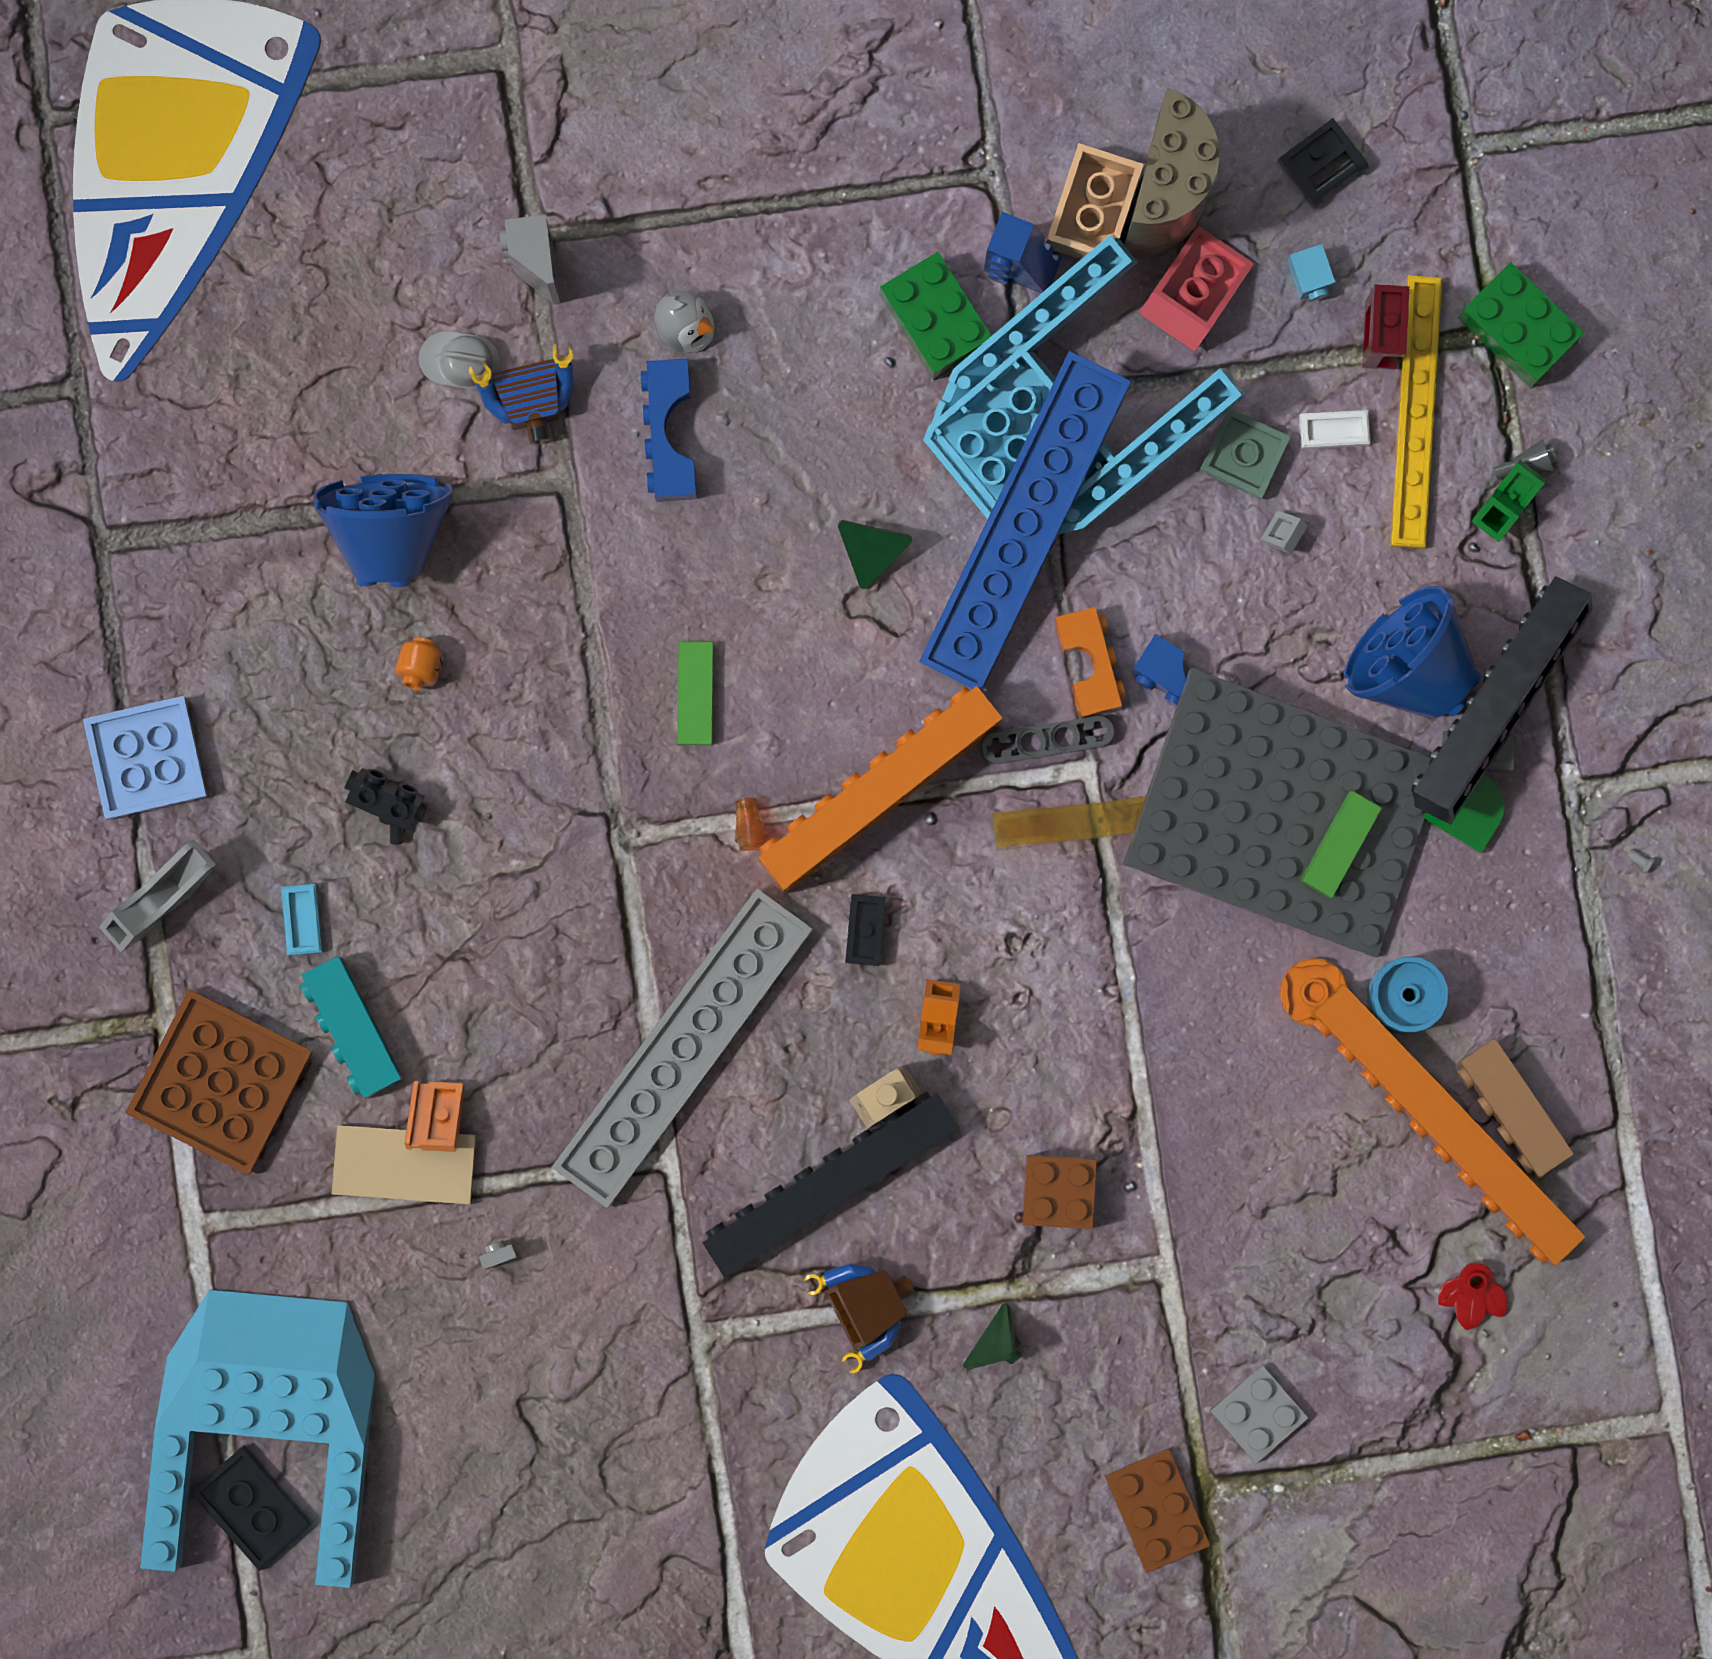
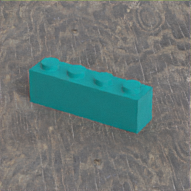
M336 956L301 974L304 983L300 985V988L308 1003L314 1001L320 1013L315 1017L324 1034L331 1033L336 1043L331 1048L340 1065L346 1063L352 1074L347 1077V1080L354 1094L358 1095L361 1093L363 1098L368 1099L403 1081L404 1079L342 957Z

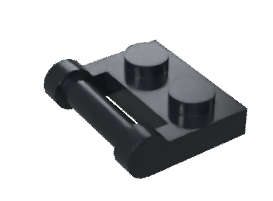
M1334 118L1278 159L1280 165L1314 209L1323 203L1324 197L1356 173L1362 174L1369 169L1365 158ZM1345 154L1349 159V163L1317 187H1314L1309 180Z

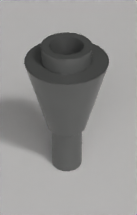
M1542 439L1514 457V460L1494 466L1493 469L1497 480L1507 476L1519 459L1537 473L1554 471L1552 465L1558 463L1552 443L1545 445Z

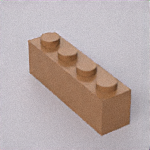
M1496 1039L1489 1040L1456 1062L1460 1067V1070L1457 1071L1459 1078L1468 1089L1473 1086L1480 1097L1476 1100L1478 1106L1487 1118L1490 1116L1494 1117L1500 1126L1496 1129L1497 1134L1507 1147L1511 1144L1519 1154L1515 1159L1526 1175L1532 1173L1534 1178L1541 1177L1574 1154Z

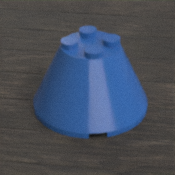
M422 475L360 476V483L344 486L343 480H339L319 488L313 494V502L352 574L356 578L357 585L372 586L377 584V582H389L391 587H405L410 585V579L420 575L451 502L452 487L450 484L445 483L444 488L438 485L437 478Z
M1428 586L1400 599L1399 603L1402 606L1389 617L1383 613L1376 619L1354 647L1347 661L1344 677L1348 679V684L1345 685L1346 689L1356 697L1434 719L1445 714L1454 716L1459 713L1465 705L1463 699L1471 688L1478 684L1481 674L1476 670L1452 597L1442 587Z

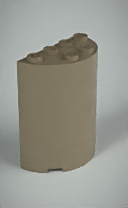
M1170 88L1166 89L1143 172L1138 199H1136L1124 244L1135 259L1163 255L1165 252L1182 244L1193 233L1202 217L1218 172L1220 158L1219 143L1210 119L1192 99Z

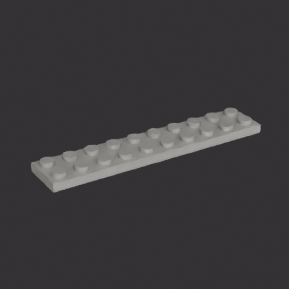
M757 888L553 1164L552 1168L608 1209L813 929Z

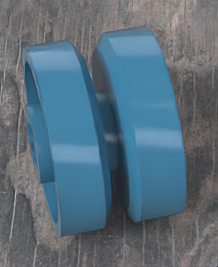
M1405 956L1385 963L1373 974L1367 989V1003L1370 1012L1386 1029L1394 1033L1412 1034L1430 1028L1442 1017L1448 1003V987L1443 974L1434 964L1420 957ZM1408 988L1413 991L1410 996L1414 1000L1411 1002L1403 998V991Z

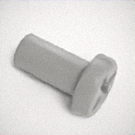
M1631 849L1627 855L1628 859L1644 868L1642 872L1645 874L1648 873L1655 862L1654 858L1651 857L1649 860L1634 849Z

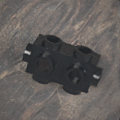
M364 768L360 772L352 770L344 789L350 791L345 803L379 817L381 823L389 825L390 844H402L403 828L409 830L415 820L421 822L429 804L423 801L425 796L418 793V790L409 784H398L386 779V775L378 770H366Z

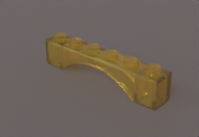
M1146 795L1075 806L992 813L991 823L995 851L1133 834Z

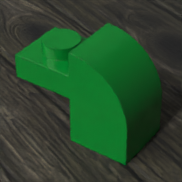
M1519 459L1471 522L1499 543L1547 480Z

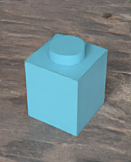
M1320 244L1289 255L1287 265L1299 299L1309 297L1310 301H1316L1328 296V290L1333 288L1335 279L1323 245Z

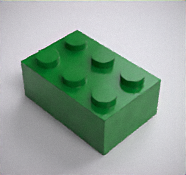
M939 252L934 253L880 286L882 300L932 380L955 368L991 337Z
M1512 262L1457 317L1530 388L1584 334Z

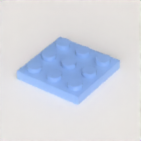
M185 696L83 719L106 820L208 797Z

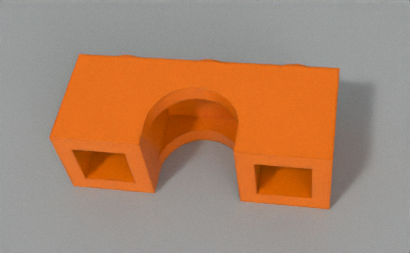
M1096 607L1055 617L1054 623L1062 653L1084 652L1090 656L1094 664V673L1090 678L1073 683L1072 685L1079 717H1093L1120 710L1122 707L1121 701L1126 700L1122 681H1115L1112 668L1117 667V661L1113 647L1106 648L1103 635L1108 634V627L1104 614L1098 615Z

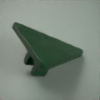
M841 520L838 523L840 535L858 584L862 589H867L912 542V537L909 534Z
M1004 1303L1001 1305L965 1360L963 1367L967 1370L1004 1360L1009 1364H1014L1022 1357V1353L1016 1350L1020 1345V1341L1014 1336L1011 1309L1008 1304Z

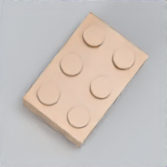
M1078 143L1046 241L1047 244L1052 245L1053 251L1082 259L1109 235H1115L1120 239L1144 164Z

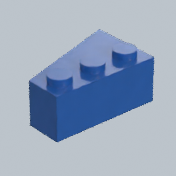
M1002 212L987 248L984 271L989 273L988 277L998 283L1007 284L1010 281L1042 293L1051 286L1062 258L1058 254H1052L1054 249L1052 245L1047 243L1045 246L1043 245L1045 237L1035 224Z

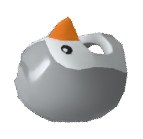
M684 290L667 293L655 305L654 326L660 339L671 349L682 353L698 352L703 350L713 340L715 330L714 318L704 300L695 293ZM703 335L701 339L692 343L698 336Z

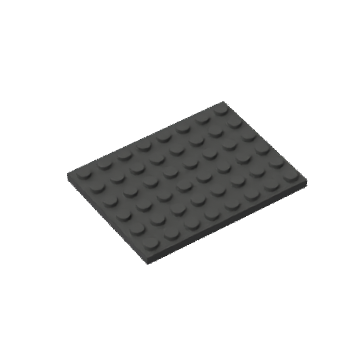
M1189 669L1122 865L1363 954L1378 957L1425 819V812L1415 807L1411 788L1416 777L1420 773L1424 774L1430 766V757L1200 670ZM1354 791L1382 809L1334 896L1327 898L1302 883L1300 879L1348 792Z

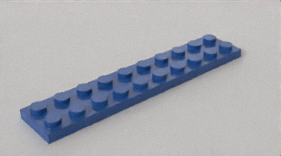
M1072 351L1068 352L919 660L920 663L972 689L978 686L983 691L1133 381Z

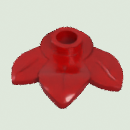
M1472 1262L1461 1269L1458 1277L1449 1279L1442 1285L1438 1295V1304L1445 1307L1455 1306L1458 1322L1465 1330H1470L1483 1321L1486 1313L1496 1317H1504L1507 1310V1297L1504 1289L1493 1282V1274L1489 1267L1483 1263ZM1474 1276L1482 1277V1282L1479 1285L1470 1284Z

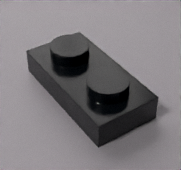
M851 894L845 964L880 966L886 897Z

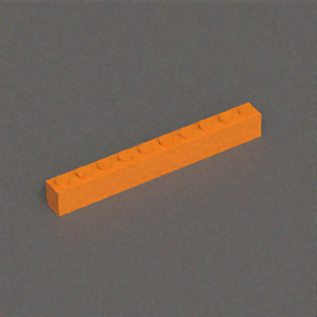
M1340 985L1310 1014L1315 1019L1312 1023L1314 1028L1325 1038L1331 1035L1339 1044L1336 1048L1338 1053L1348 1063L1351 1064L1355 1061L1363 1069L1360 1073L1362 1078L1372 1088L1375 1089L1379 1086L1387 1094L1384 1098L1385 1102L1396 1113L1399 1114L1403 1111L1412 1120L1408 1124L1409 1127L1421 1139L1427 1136L1436 1145L1432 1149L1433 1152L1445 1164L1451 1161L1460 1170L1456 1174L1457 1177L1469 1189L1475 1186L1484 1195L1480 1199L1481 1202L1493 1214L1499 1211L1508 1220L1504 1225L1510 1233L1518 1240L1523 1236L1531 1244L1532 1247L1529 1249V1252L1542 1265L1548 1262L1550 1265L1556 1266L1585 1238L1584 1234L1345 985Z

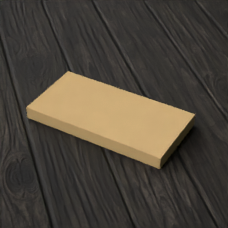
M337 1125L332 1183L333 1195L471 1204L476 1135L459 1134L456 1152L423 1151L421 1148L407 1150L404 1144L406 1130Z

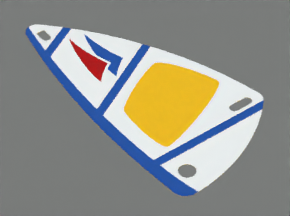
M153 0L105 12L99 18L88 55L77 117L73 167V217L78 272L84 308L100 370L107 379L122 381L131 375L187 300L237 221L284 131L318 51L320 43L319 34L311 24L273 9L232 0ZM122 24L144 35L147 38V44L142 48H138L116 37L113 34L114 26ZM273 37H281L288 44V53L280 60L269 58L265 52L267 41ZM125 338L130 342V347L122 363L110 358V355L117 341Z
M891 1374L880 1378L861 1392L826 1426L813 1442L792 1475L779 1502L765 1545V1558L768 1564L820 1614L881 1659H1077L1068 1636L1039 1578L994 1500L967 1459L912 1385L904 1377ZM885 1407L895 1409L900 1418L898 1426L889 1432L879 1429L875 1422L877 1412ZM810 1529L815 1532L816 1539L814 1542L792 1556L787 1557L783 1555L781 1549L786 1542L805 1530Z

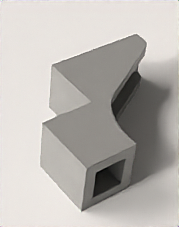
M192 839L136 893L113 909L99 928L121 953L150 934L163 916L188 900L216 864L212 861L209 854Z

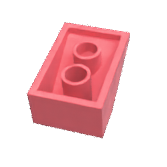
M1198 225L1139 311V314L1193 351H1196L1254 263Z

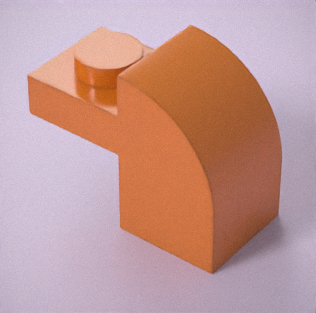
M926 979L917 1050L926 1051L932 1055H952L961 984Z

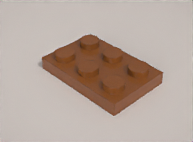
M1169 1448L1104 1475L1146 1573L1210 1546Z

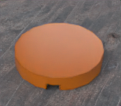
M1310 958L1297 962L1286 971L1280 983L1279 997L1284 1011L1292 1020L1303 1026L1314 1027L1312 1023L1315 1019L1310 1014L1340 985H1345L1347 988L1348 985L1345 976L1335 965L1324 959Z

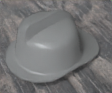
M453 331L438 332L431 335L422 344L419 352V365L423 374L432 382L441 385L477 389V383L472 380L468 371L470 366L475 375L484 373L485 367L482 361L488 364L491 373L499 372L500 356L496 347L489 340L477 335Z

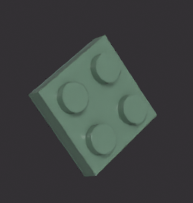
M1230 409L1219 427L1199 472L1261 500L1291 436Z

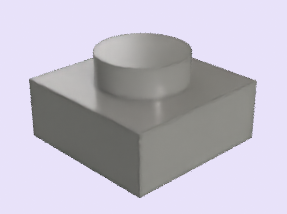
M1277 510L1261 540L1270 547L1292 554L1308 524L1298 517Z
M504 1240L484 1247L486 1254L479 1256L483 1270L519 1256L514 1244L506 1246Z

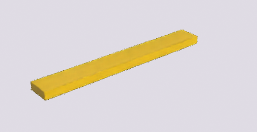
M1408 275L1406 286H1410L1407 349L1406 356L1402 357L1390 547L1425 549L1442 278Z

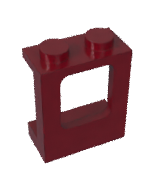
M1375 284L1365 300L1362 368L1396 370L1397 357L1406 356L1410 286Z

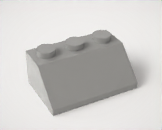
M546 215L505 219L506 230H500L499 233L501 249L504 253V258H506L507 266L513 265L515 274L551 303L560 304L553 236Z

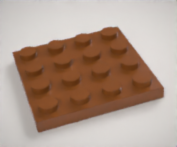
M188 989L125 1113L247 1175H251L313 1051Z

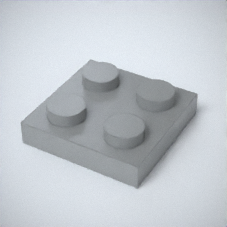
M1260 1365L1209 1410L1255 1464L1308 1419L1305 1413L1263 1365Z

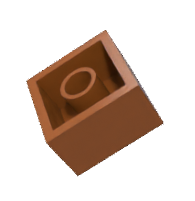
M1026 1155L1021 1225L1093 1229L1097 1159Z

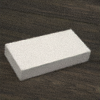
M1368 410L1299 414L1301 449L1370 445Z

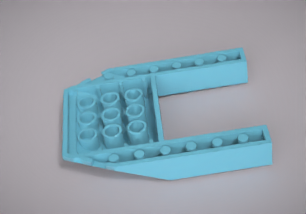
M1109 235L952 370L947 388L938 403L935 416L926 431L923 441L987 519L1056 379L1034 351L1138 263L1115 235ZM1226 368L1218 369L1119 454L1105 439L1059 534L1083 529L1146 481L1246 397L1247 394Z
M209 1290L167 1356L154 1430L140 1569L172 1572L181 1569L195 1431L329 1444L315 1585L351 1588L355 1584L375 1373L369 1362L348 1302Z

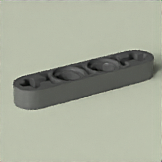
M1093 716L994 732L984 738L981 745V753L983 758L991 764H1005L1098 749L1110 743L1114 735V728L1107 718ZM1094 723H1100L1101 728H1107L1108 733L1103 735L1102 741H1097L1095 736L1084 737L1086 744L1079 745L1080 733L1076 725H1083V732L1093 730ZM1067 728L1073 732L1074 742L1070 746L1061 747L1055 742L1054 735L1058 729ZM1028 733L1037 735L1040 740L1039 749L1033 753L1024 751L1020 744L1021 738ZM1008 736H1016L1015 748L1019 755L1012 756V749H1007L1001 752V757L995 758L993 752L987 751V747L992 745V740L998 739L1000 745L1011 743Z

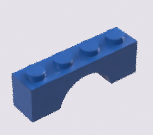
M688 358L646 361L647 371H641L642 392L648 391L649 405H643L644 425H650L651 438L645 439L646 459L653 460V472L647 473L648 493H655L656 502L697 499L694 460L677 453L666 438V424L670 414L679 404L691 398Z
M1155 634L1131 672L1137 676L1135 681L1150 691L1154 687L1166 694L1164 699L1177 707L1186 681L1183 670L1184 651Z

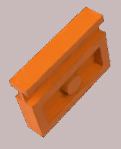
M419 1081L413 1082L404 1143L407 1150L421 1148L423 1151L456 1152L465 1093L463 1083L429 1082V1084L419 1083Z

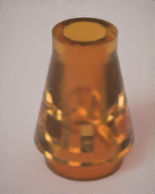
M744 798L735 802V842L739 843V849L742 851L757 850L766 843V838L769 835L758 810L756 799Z

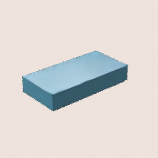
M317 884L281 887L287 956L323 953Z

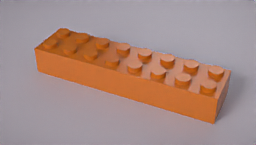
M967 686L961 689L950 699L951 706L942 712L940 708H937L923 720L924 727L917 733L913 729L906 732L896 741L897 748L888 755L884 750L869 762L870 765L868 767L870 770L861 776L858 772L854 773L841 784L842 792L835 797L831 793L823 797L814 805L816 812L806 819L804 815L799 816L787 826V831L789 832L780 840L774 836L759 848L762 853L758 857L759 863L784 894L1001 725L1003 718L978 686L972 690H969Z

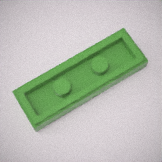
M679 642L677 744L712 745L713 642Z
M1349 791L1300 881L1327 898H1332L1382 808L1358 793Z

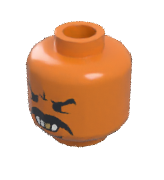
M414 637L412 641L405 642L402 645L394 671L403 680V686L421 691L423 687L433 686L437 682L444 662V656L436 642L422 637Z

